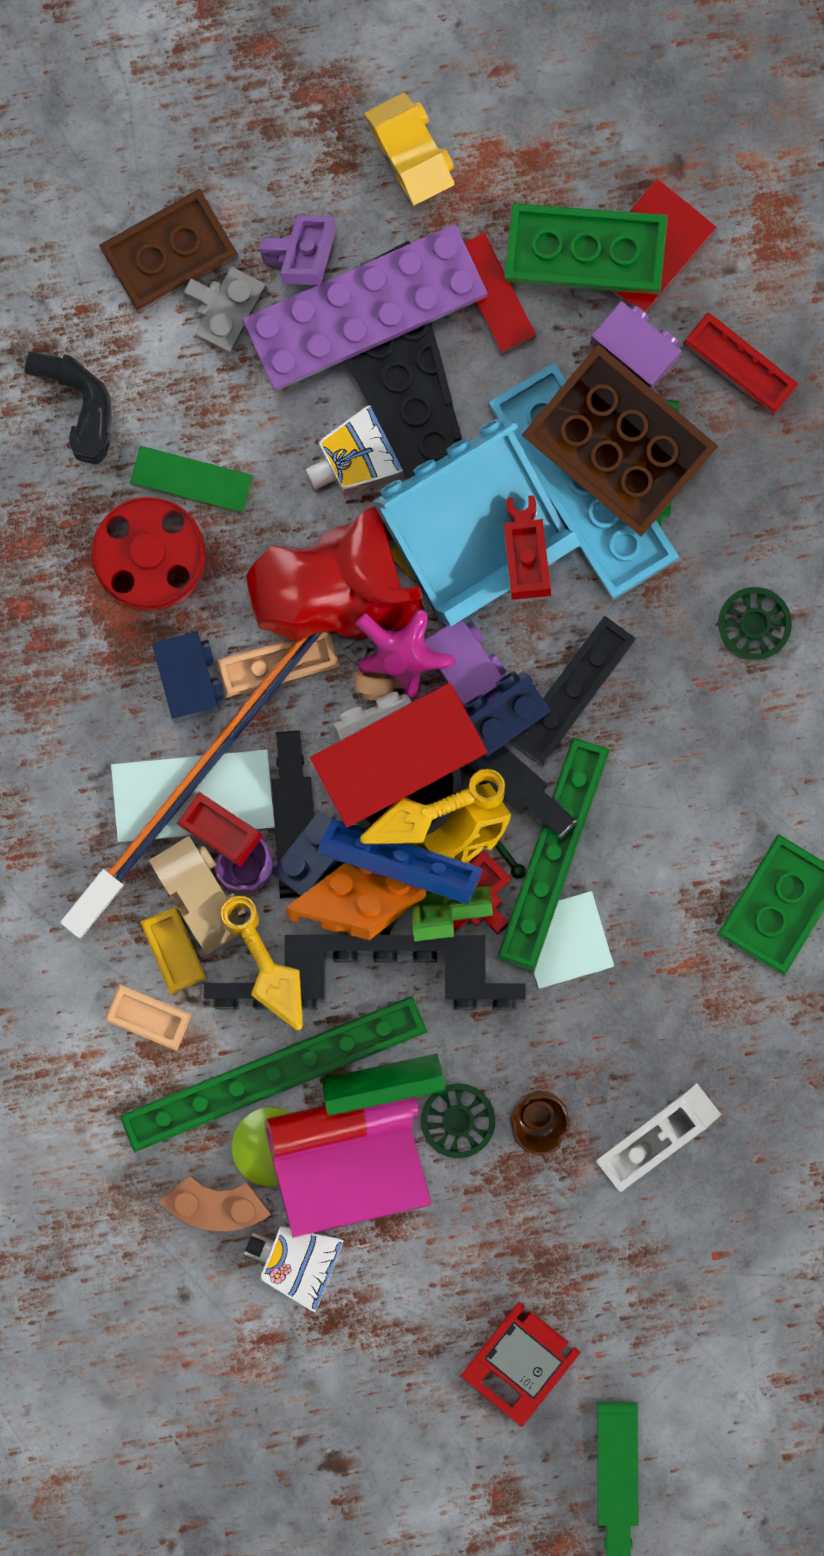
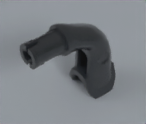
M29 351L25 365V373L27 375L58 380L59 385L70 386L82 392L83 404L77 426L71 427L69 435L70 448L77 460L94 465L100 464L108 453L111 441L109 434L112 421L111 396L105 384L72 356L64 354L63 358Z

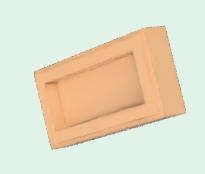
M119 984L104 1021L178 1051L193 1015Z

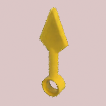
M483 769L473 774L470 779L469 788L455 795L453 794L451 797L448 796L433 802V804L423 805L402 798L395 802L361 835L360 842L362 844L423 843L432 820L437 817L444 816L446 813L449 814L451 811L453 812L473 803L481 809H492L500 805L505 794L504 779L495 770ZM482 781L494 782L498 787L496 795L489 798L478 795L476 786Z
M245 896L230 898L221 909L222 921L229 933L235 936H242L260 970L251 996L293 1029L301 1030L303 1019L299 970L273 962L256 930L259 924V915L255 904ZM240 907L249 909L251 915L246 923L235 925L229 921L230 915L235 909Z

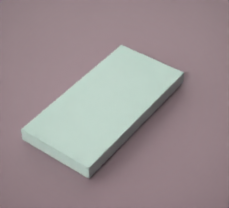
M268 750L225 753L155 840L193 836L176 823L198 792H201L256 830L275 829ZM202 756L111 764L118 843L133 842Z

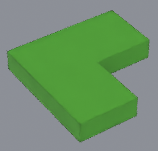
M490 887L476 888L469 904L452 900L436 893H427L424 899L412 907L414 941L454 937L453 920L493 916Z

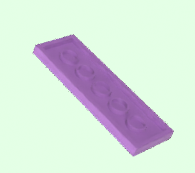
M453 224L325 281L321 285H316L244 317L242 321L274 391H277L484 299L488 293L456 224Z

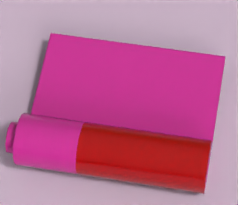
M415 1097L335 1115H328L326 1105L265 1119L267 1142L292 1238L431 1206L430 1196L411 1129L413 1117L419 1115Z

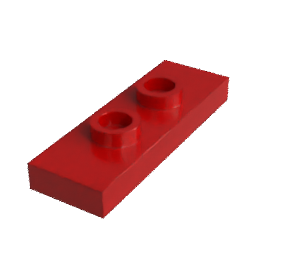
M710 312L705 314L683 341L687 348L772 416L776 414L799 385Z

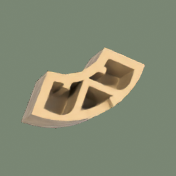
M190 836L149 860L206 955L238 937L229 933L221 917V909L224 903L236 896L234 893L226 896L210 870L216 866V863L205 845L197 849ZM241 907L232 911L229 921L235 925L243 924L239 917L246 912Z

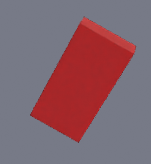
M198 792L176 823L240 868L263 836L258 830L201 792Z

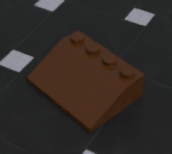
M597 344L522 434L526 440L641 537L719 447L599 344Z

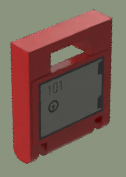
M518 1301L458 1377L521 1428L577 1359L581 1351L574 1347L564 1358L560 1353L569 1341L532 1311L523 1322L519 1321L517 1317L523 1312L525 1305ZM490 1370L521 1395L511 1407L481 1383Z

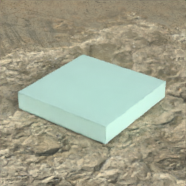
M592 891L559 900L535 972H533L538 989L614 967Z

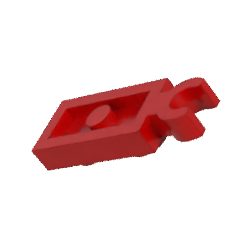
M533 495L528 496L529 506L522 511L514 507L513 498H508L506 503L507 515L512 521L504 523L512 600L551 596L543 519L534 520L537 514V506Z

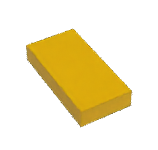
M177 906L140 921L170 995L207 980Z

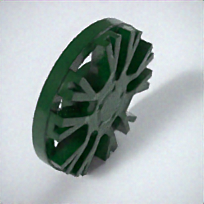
M760 587L745 588L731 595L724 603L718 618V630L725 647L744 660H764L772 657L784 647L789 639L792 628L791 614L783 599L776 593ZM750 594H757V608H751ZM741 597L746 605V611L738 612L731 604ZM765 597L770 598L777 604L769 612H766L761 607ZM780 612L783 613L784 618L771 622L770 616ZM726 613L740 617L739 623L725 619ZM736 627L739 629V635L729 639L725 628ZM770 627H785L782 639L772 635ZM744 636L748 641L742 649H739L735 645ZM767 636L775 647L770 650L763 641V637ZM752 641H757L760 644L761 653H749V646Z
M466 1084L446 1085L444 1091L433 1093L424 1105L421 1115V1127L424 1137L435 1151L451 1158L472 1156L481 1151L493 1135L495 1129L494 1109L489 1099L477 1088ZM455 1090L458 1105L451 1106L448 1092ZM463 1091L476 1095L472 1104L467 1107L461 1103ZM439 1096L447 1104L445 1112H438L431 1107ZM483 1102L486 1109L473 1116L470 1109ZM428 1115L443 1116L442 1123L427 1122ZM478 1117H489L488 1130L478 1129L474 1125L475 1119ZM442 1127L445 1130L444 1137L435 1142L429 1130ZM471 1129L484 1138L479 1144L468 1135ZM449 1134L455 1137L450 1151L443 1148ZM460 1137L468 1139L471 1146L470 1150L458 1152L457 1141Z

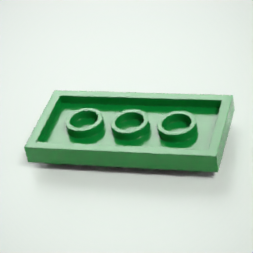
M513 203L505 282L660 295L668 215Z

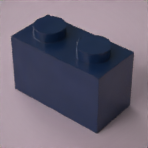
M196 631L152 643L174 724L219 712L217 701L224 700L219 677L212 679L210 677L207 664L214 662L209 640L201 641L199 633Z

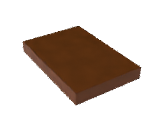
M200 189L99 245L138 314L187 287L190 279L197 281L238 258V253Z

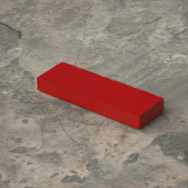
M485 233L465 242V246L488 293L486 298L475 302L501 355L535 339L536 333L511 284L505 282V272Z

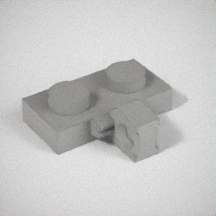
M233 267L230 268L222 285L213 281L209 288L190 279L184 290L185 298L199 304L197 313L204 316L195 334L196 338L231 355L245 329L242 318L254 312L266 289V284Z

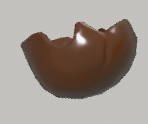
M541 1090L520 1097L513 1106L509 1117L511 1133L515 1142L525 1152L539 1156L557 1151L560 1148L563 1137L570 1128L566 1105L554 1093Z

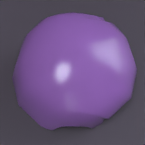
M260 839L241 868L220 853H218L215 859L216 866L214 867L216 878L229 892L251 894L267 884L274 869V863L270 848Z

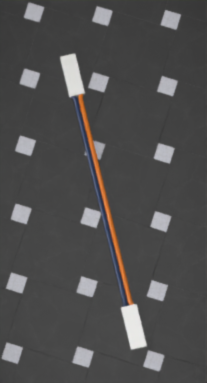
M322 633L311 635L302 641H295L112 868L107 871L103 869L60 921L64 927L81 940L124 887L122 881L125 875Z

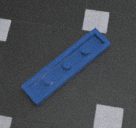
M332 818L320 840L318 854L465 904H469L482 873V868L408 843L362 844L360 837L367 829L355 825L347 828L343 821Z

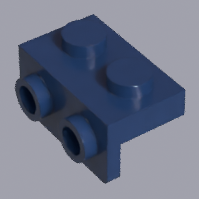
M320 810L271 872L300 896L344 864V862L318 854L320 840L332 820Z

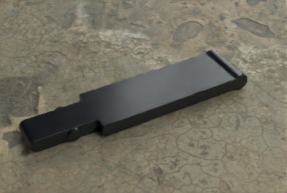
M300 730L276 732L278 751L276 764L277 767L279 766V779H272L277 863L314 818L311 776L303 777L302 765H304V755L301 753ZM279 880L280 899L300 897L298 893Z
M504 745L489 756L483 755L466 764L473 773L483 769H491L498 772L503 777L505 783L504 800L519 814H522L527 809L538 823L545 825L559 839H562L577 824V821L560 806V803L555 798H551L544 792L547 788V783ZM484 781L486 784L490 783L495 792H498V787L494 782Z

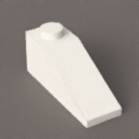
M696 1083L597 1159L596 1162L618 1191L622 1192L704 1131L721 1116V1113Z

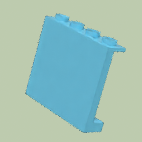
M500 419L490 421L479 429L481 433L479 436L469 442L467 439H463L447 448L448 455L437 462L432 459L420 464L413 470L414 476L403 483L401 480H396L386 485L380 491L382 496L372 501L438 621L448 626H453L510 590L504 523L512 522L507 515L506 503L508 498H513L514 507L522 511L529 506L528 496H534L537 506V514L534 520L543 519L548 565L581 545L575 532L565 529L513 432L518 429L517 424L514 422L501 421Z

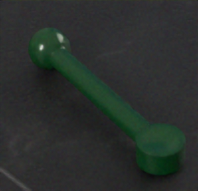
M499 840L495 847L511 867V875L516 879L523 878L526 874L525 866L520 863L517 864Z

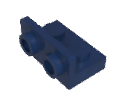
M515 671L508 673L495 684L498 689L486 697L480 694L464 705L488 752L485 754L486 756L492 754L551 712V709L533 685L532 679L524 671L518 675Z

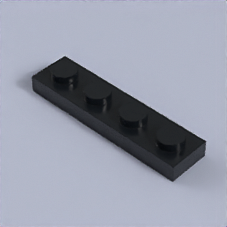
M604 615L543 699L551 709V712L514 737L511 743L541 765H544L635 642L636 638Z

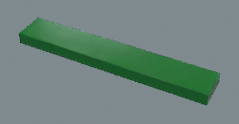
M575 737L572 738L552 798H555L560 803V806L577 821V824L562 839H559L545 825H542L497 960L535 972L610 749Z

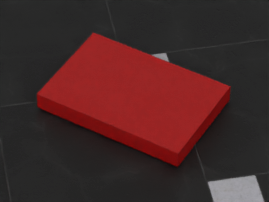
M659 179L655 180L629 212L668 215L660 295L610 291L627 306L630 307L631 304H634L645 313L717 228Z

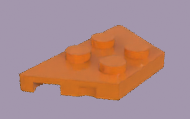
M344 863L286 907L287 918L298 922L300 917L321 921V928L335 932L344 931L351 936L370 940L426 897V890Z

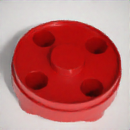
M157 497L135 498L115 507L100 523L92 543V564L103 589L114 601L137 611L155 612L165 610L191 596L201 580L206 563L205 542L195 520L179 505ZM171 516H179L185 521L182 530L177 533H168L163 529L166 519ZM118 521L126 522L129 525V531L126 536L115 539L109 535V528L113 523ZM177 570H184L190 575L188 583L181 588H174L168 583L170 575ZM123 575L132 577L134 579V586L129 592L118 593L114 590V582L118 577Z

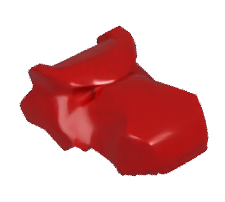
M375 506L367 508L352 523L328 530L313 545L303 548L272 545L254 562L246 574V583L252 611L260 629L273 632L276 635L293 641H302L304 638L314 634L337 631L342 636L364 640L369 637L355 624L364 613H367L382 629L389 631L404 628L411 620L414 612L424 610L420 587L401 588L389 541H392L393 538Z

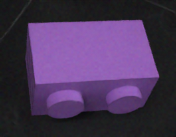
M621 301L591 336L590 345L593 348L597 344L602 346L653 390L677 362L682 350L677 347L679 342L671 333L665 329L657 331L647 322L649 317L642 309L634 304L628 307Z
M462 619L453 626H445L426 639L424 643L432 651L454 656L456 660L454 665L449 668L436 670L446 684L451 682L464 706L474 697L480 694L486 697L498 689L495 684L507 672L494 653L487 656L480 645L484 638L474 623L470 621L468 624H465Z

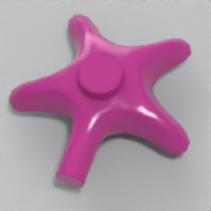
M424 610L414 612L408 624L399 631L382 629L367 613H364L355 623L374 642L378 650L374 654L361 659L358 662V669L365 674L384 673L395 677L403 686L404 693L407 694L410 700L418 695L419 678L422 672L449 668L454 665L456 660L450 654L435 652L426 647L424 634L428 616Z

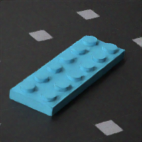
M554 362L490 401L489 407L497 419L517 424L518 429L513 432L558 516L567 530L575 532L581 543L578 546L613 601L678 561L679 556L656 520L641 537L522 436L524 431L567 381Z

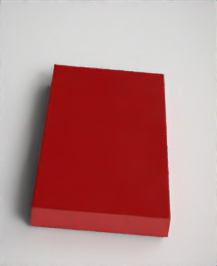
M451 682L315 753L309 758L345 826L348 828L488 752Z

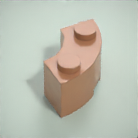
M194 1176L188 1177L159 1200L165 1209L179 1220L193 1227L208 1231L226 1232L244 1229L265 1220L273 1214L249 1183H245L233 1190L219 1191L204 1186Z

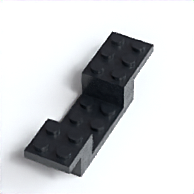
M285 935V966L297 969L300 972L302 1010H318V1003H327V955H333V960L336 963H357L358 955H373L375 963H397V955L413 956L414 963H437V956H445V1003H453V1010H477V1003H492V1010H516L517 1003H524L526 1000V983H485V935H454V937L414 941L413 935H376L370 940L351 935ZM204 983V999L207 1002H213V1008L216 1010H239V1002H253L255 1010H269L251 996L255 983Z

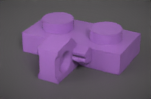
M297 215L291 235L285 236V238L263 237L259 248L263 264L282 268L280 274L283 284L321 285L337 228L334 216Z

